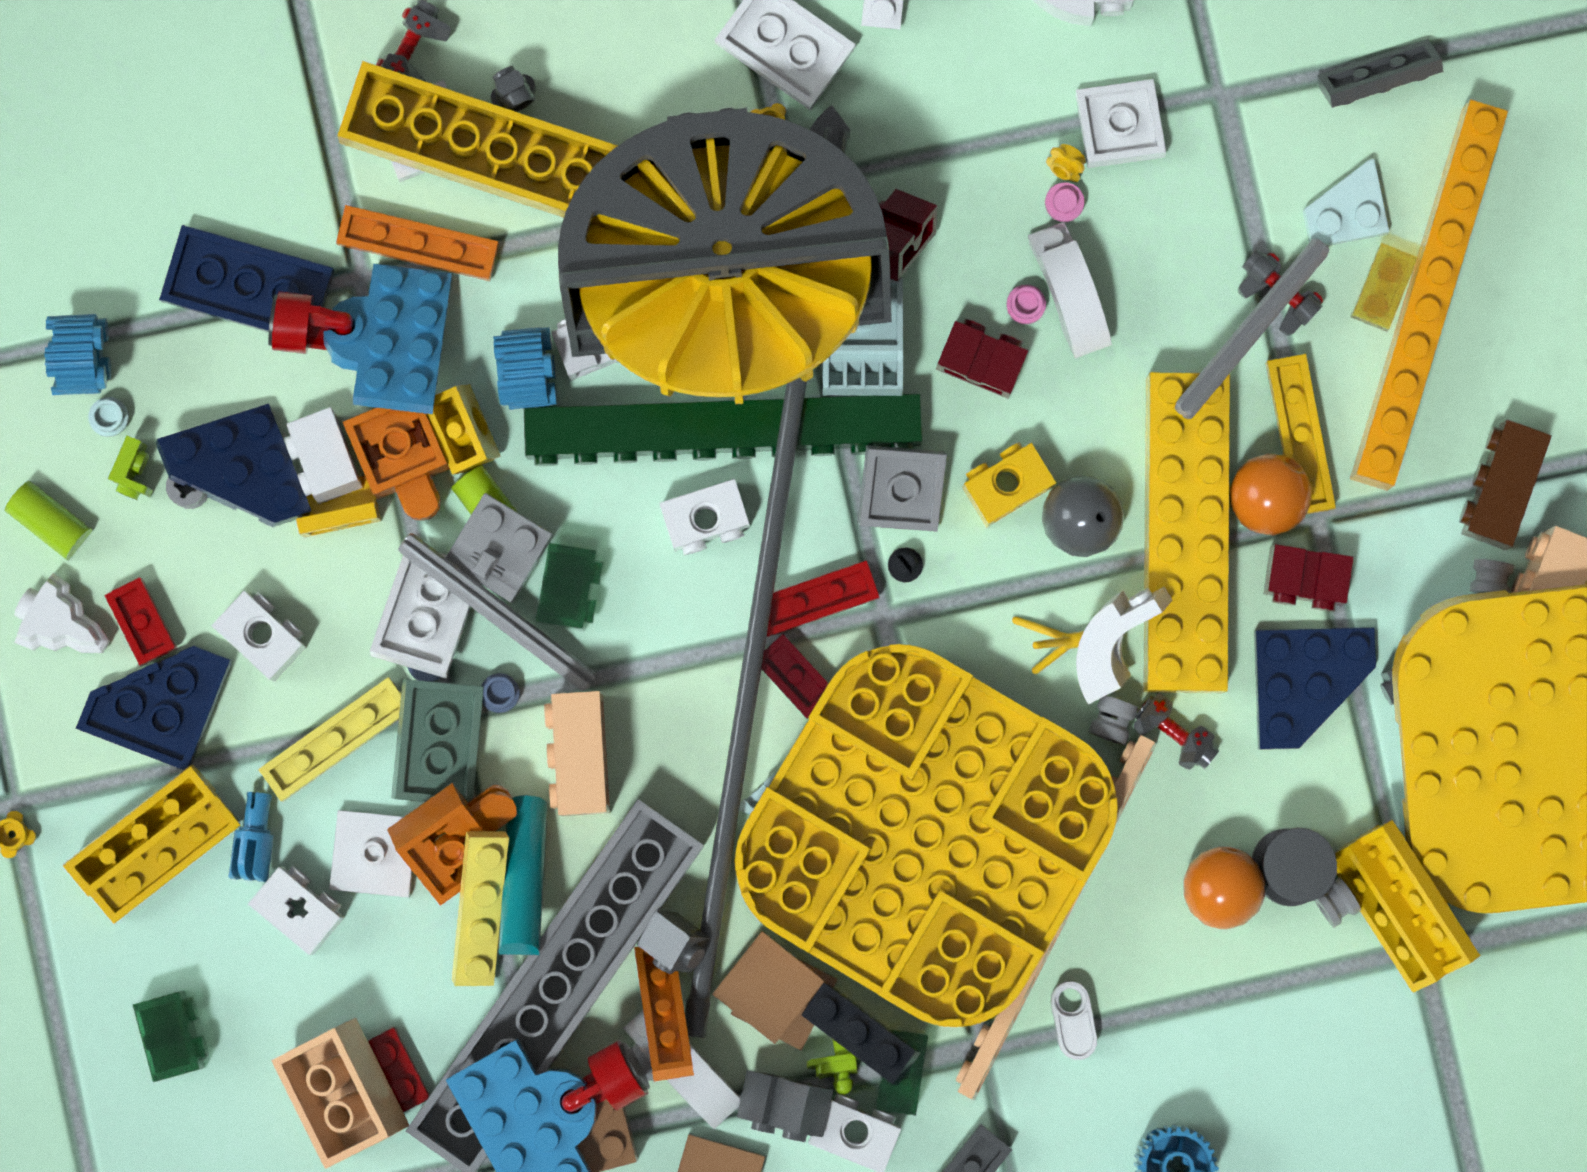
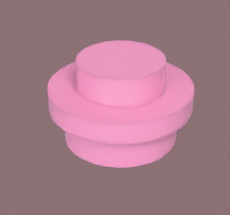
M1058 183L1048 191L1045 198V208L1048 214L1056 221H1073L1083 211V193L1074 184Z
M1020 285L1010 292L1006 307L1008 314L1014 321L1020 324H1032L1038 321L1044 314L1046 300L1043 293L1037 287Z

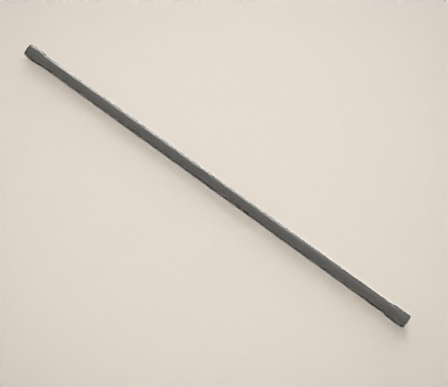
M826 127L823 138L827 139L845 154L848 131ZM801 378L786 384L700 926V930L711 939L704 949L705 956L703 960L694 968L690 995L687 998L685 1008L688 1036L705 1038L711 1004L710 991L807 382H804Z

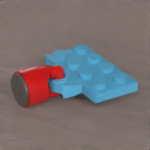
M373 264L369 296L351 297L339 302L331 310L321 306H314L313 295L279 291L278 295H274L272 302L268 345L272 346L274 351L307 354L308 348L327 350L331 356L332 363L342 369L357 371L353 405L433 414L452 273Z
M516 1039L446 1079L449 1088L496 1172H591L577 1145L590 1134L597 1121V1104L607 1099L610 1105L616 1111H619L647 1095L650 1088L648 1079L635 1054L625 1042L622 1043L619 1040L588 1057L592 1073L583 1078L564 1069H551L537 1074L522 1045Z

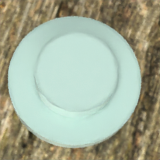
M105 397L97 400L91 406L88 419L90 426L96 433L105 437H113L124 431L129 421V414L126 406L116 398Z

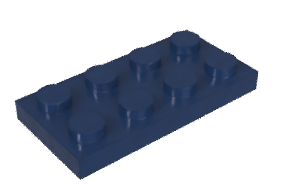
M182 225L159 300L163 303L269 333L274 295H278L279 291L313 295L314 306L324 307L335 270L329 266Z

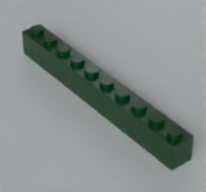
M920 394L804 398L796 450H811V456L835 455V449L850 448L852 455H865L866 445L914 449V446H921ZM784 399L743 400L744 404L736 405L735 401L524 408L525 456L527 460H534L535 466L558 465V459L574 458V464L592 465L598 463V457H613L614 463L637 462V456H653L654 462L677 461V455L692 454L693 460L697 461L715 460L716 453H732V459L756 458V452L771 451L772 457L775 458Z

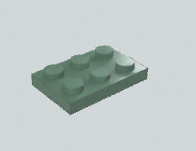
M402 680L392 799L426 802L451 783L454 784L467 802L473 799L484 686Z

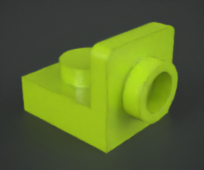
M128 435L125 437L108 479L118 484L115 491L134 500H138L140 494L150 498L153 490L133 481L135 474L140 476L148 462L149 454L145 452L147 445Z

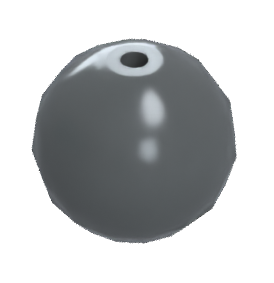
M1079 475L1060 482L1049 492L1043 504L1042 523L1045 534L1055 547L1071 556L1089 557L1106 551L1116 542L1123 528L1124 511L1120 497L1111 486L1095 477Z

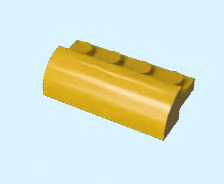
M190 765L67 860L63 867L85 894L91 896L112 923L115 924L241 826V823L219 797L216 789L195 766Z
M1393 820L1381 826L1377 825L1334 852L1337 861L1336 875L1351 890L1359 903L1361 914L1413 993L1439 981L1446 974L1464 967L1480 957L1470 937L1456 919L1448 903L1432 882Z

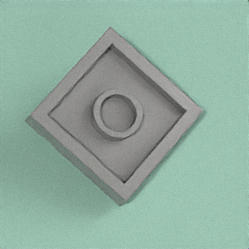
M866 445L858 524L867 527L937 532L947 454L944 451Z
M484 493L446 558L475 581L513 603L554 534L489 494Z

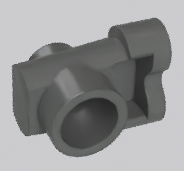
M514 66L506 67L493 76L495 89L491 93L492 104L519 112L536 100L534 96L536 91L534 80L529 75L521 74L518 70H515Z

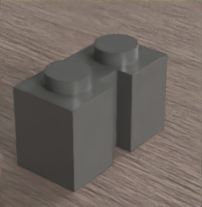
M747 1070L737 1117L752 1121L751 1129L774 1134L775 1128L783 1130V1138L806 1142L807 1135L823 1137L833 1089L771 1073Z

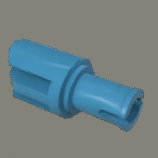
M247 792L243 827H239V830L234 831L228 877L236 880L266 882L269 877L274 835H271V831L267 830L272 795Z

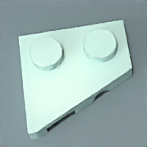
M1375 159L1365 162L1303 210L1309 243L1312 239H1319L1327 246L1388 235L1389 228Z

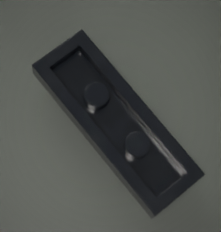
M823 982L802 1013L804 1018L892 1085L898 1086L920 1055L918 1050L828 983Z

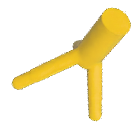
M1017 616L1012 618V622L1016 625L1055 638L1033 642L1032 646L1034 649L1058 647L1032 668L1033 674L1041 672L1069 649L1078 648L1084 632L1064 633Z

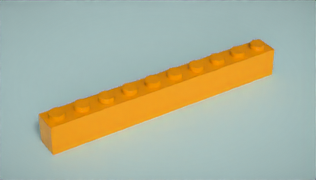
M1471 99L1462 108L1351 472V480L1386 491L1395 486L1508 114L1507 110Z

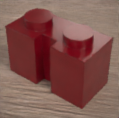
M895 189L886 201H881L879 205L882 210L888 239L890 279L898 282L936 234L937 205Z
M964 319L963 324L955 321L936 370L1009 399L1028 353V350L1021 348L1023 342L1006 334H1001L999 340L985 335L986 327L969 319Z
M1275 544L1270 547L1263 594L1273 596V603L1296 606L1297 600L1312 602V609L1335 612L1336 606L1347 604L1354 557L1328 552L1308 551L1302 548Z

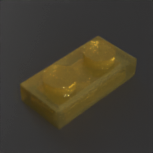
M1381 243L1378 246L1350 317L1387 332L1390 329L1418 257Z

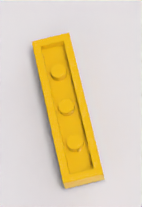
M1302 354L1268 360L1265 364L1283 455L1292 458L1302 466L1312 486V501L1306 515L1334 510L1336 505L1307 356Z

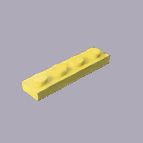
M390 677L386 678L259 768V772L278 799L284 802L399 720L401 692Z
M466 831L452 969V982L454 986H494L502 890L505 882L509 837L505 831Z

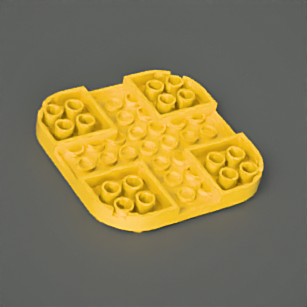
M1585 581L1586 584L1514 593L1502 590L1452 597L1435 604L1420 615L1421 618L1407 635H1403L1399 642L1393 661L1392 685L1395 720L1399 725L1405 795V798L1402 799L1405 838L1444 900L1460 909L1476 913H1501L1587 902V581Z
M893 644L865 651L849 660L831 679L808 717L809 720L771 784L765 789L747 819L739 836L735 854V871L741 895L750 911L767 928L912 1016L930 1024L944 1027L976 1025L1003 1012L1019 996L1111 840L1117 820L1118 806L1115 786L1107 766L1095 750L1086 742L984 684L970 673L941 656L921 647L903 644Z

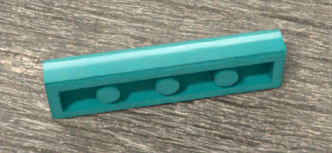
M520 795L512 797L517 815L506 824L509 843L505 882L502 890L499 954L540 955L548 805L540 797Z

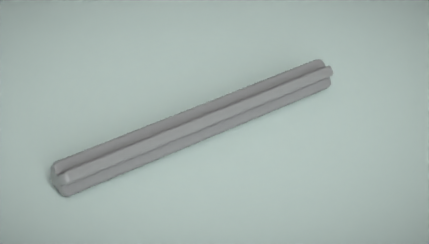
M1312 239L1177 400L1175 410L1186 419H1192L1325 260L1330 250L1325 243L1319 239Z
M410 533L404 538L398 548L402 555L579 690L585 691L592 685L596 678V673L417 535Z

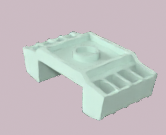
M903 277L898 282L890 279L892 322L858 326L855 333H850L842 345L823 362V396H902Z

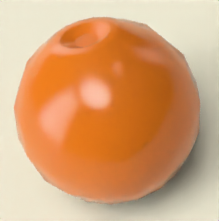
M1267 453L1249 459L1237 470L1230 487V504L1237 519L1247 529L1259 534L1274 536L1294 529L1304 520L1312 501V486L1304 469L1295 460L1284 455Z
M1219 846L1202 852L1189 864L1183 878V894L1190 912L1203 924L1218 929H1232L1246 924L1259 912L1265 899V879L1258 863L1246 852L1232 847Z

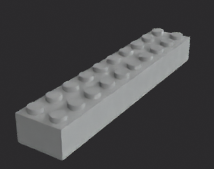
M638 799L540 939V955H528L408 1126L406 1132L462 1172H477L488 1156L449 1088L446 1079L516 1039L522 1045L536 1073L548 1071L637 944L655 911H660L705 845Z

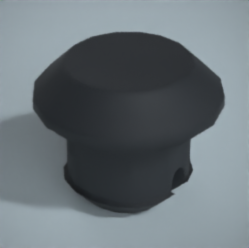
M908 547L895 550L888 560V570L891 576L903 583L917 579L923 569V561L920 554Z

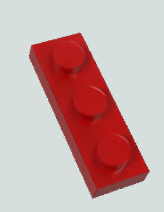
M867 560L774 592L767 637L879 599L880 597Z

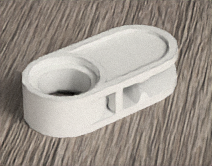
M1065 981L1058 984L1051 994V1008L1057 1040L1061 1051L1067 1057L1074 1060H1083L1088 1058L1097 1046V1035L1090 998L1087 990L1081 984L1074 981ZM1068 988L1077 990L1081 996L1079 1008L1072 1012L1064 1011L1059 1005L1060 993Z

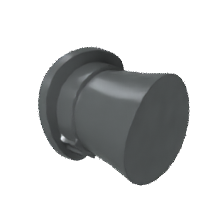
M1285 828L1272 831L1259 840L1252 853V858L1258 863L1265 879V896L1272 902L1282 906H1299L1321 898L1329 891L1337 874L1336 856L1331 845L1319 833L1307 828Z

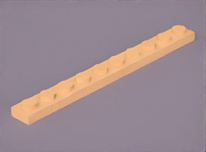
M1140 735L1136 743L1130 740L1120 758V762L1124 763L1125 766L1119 778L1111 776L1117 796L1116 823L1156 747L1154 741ZM1080 894L1019 996L1009 1007L996 1016L991 1027L986 1024L982 1027L974 1043V1046L980 1048L973 1062L966 1060L956 1078V1082L961 1084L958 1090L959 1093L970 1099H976Z

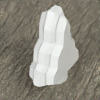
M54 573L48 578L39 592L29 588L23 594L14 613L17 618L22 620L14 643L31 650H36L43 646L57 651L69 646L81 653H104L110 640L97 622L84 615L83 602L70 593L71 585Z

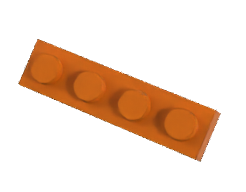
M345 205L336 240L338 246L489 282L499 248V242L348 205Z
M634 947L653 1080L655 1082L694 1076L679 973L675 971L673 974H669L660 970L653 964L654 958L640 947Z

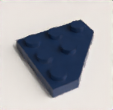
M269 403L158 438L155 443L170 480L182 486L188 485L206 493L208 498L234 510L238 508L259 518L258 521L268 526L276 527L294 521L297 518L309 516L312 511Z
M1375 628L1254 631L1258 750L1299 749L1376 668Z
M196 646L189 647L174 656L153 663L120 680L90 691L75 729L185 770L193 763L232 660Z

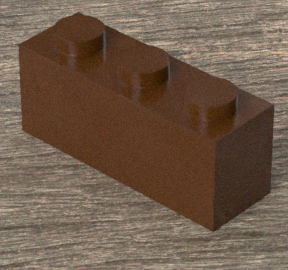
M1508 419L1502 422L1499 428L1492 427L1485 445V449L1490 450L1485 465L1479 464L1472 481V485L1477 487L1473 501H1466L1459 518V522L1464 524L1461 532L1462 535L1503 550L1513 547L1552 435Z

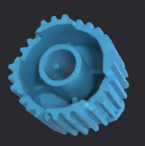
M96 314L48 316L46 319V330H52L53 336L52 340L48 341V347H45L44 357L47 377H55L53 387H51L52 395L101 393L102 389L107 388V380H111L110 357H103L102 351L104 342H108L107 319H98Z
M550 327L505 330L501 332L502 335L493 336L500 405H508L509 410L557 405L555 382H549L548 380L556 379L554 355L545 352V350H552Z
M1172 1124L1171 1128L1164 1125L1163 1129L1156 1128L1147 1134L1146 1139H1142L1143 1146L1138 1145L1137 1148L1140 1150V1153L1134 1156L1138 1159L1137 1162H1134V1166L1138 1170L1134 1172H1171L1166 1166L1168 1161H1173L1175 1156H1180L1179 1161L1185 1164L1183 1172H1215L1219 1170V1167L1214 1163L1217 1161V1158L1212 1155L1215 1151L1209 1147L1210 1143L1201 1134L1183 1125L1179 1127Z

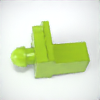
M833 1040L835 1056L808 1060L806 1066L807 1069H816V1076L819 1079L834 1077L833 1087L835 1091L840 1095H846L853 1087V1080L850 1079V1074L857 1073L856 1057Z

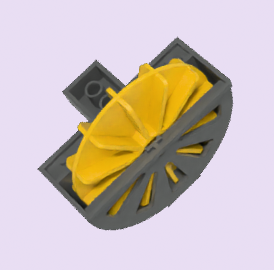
M724 108L713 112H687L677 116H668L667 121L650 127L627 139L600 160L574 193L562 222L558 243L559 285L572 357L607 354L610 359H616L634 374L660 386L661 394L671 397L674 391L703 397H735V405L744 404V395L771 390L798 378H801L804 382L813 378V369L827 360L842 345L850 333H855L858 326L892 322L888 239L882 210L873 189L855 163L839 148L815 132L784 119L747 112V108Z

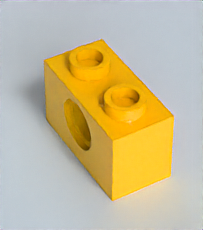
M470 384L454 386L435 395L433 414L426 415L452 475L468 472L501 457Z
M1020 442L999 454L1002 461L990 468L985 462L966 474L969 481L965 482L962 488L986 528L1056 485L1054 478L1032 443L1022 447ZM1002 472L1012 473L1017 478V488L1012 492L1000 490L996 484L997 475Z

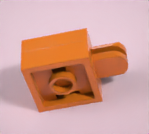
M374 408L343 422L373 495L379 500L396 492L404 512L412 519L425 521L434 517L440 510L441 499L432 477L450 468L425 413Z
M451 783L393 824L387 831L397 853L441 906L460 892L466 831H497L516 817V806L509 791L503 786L492 785L467 802L454 784Z

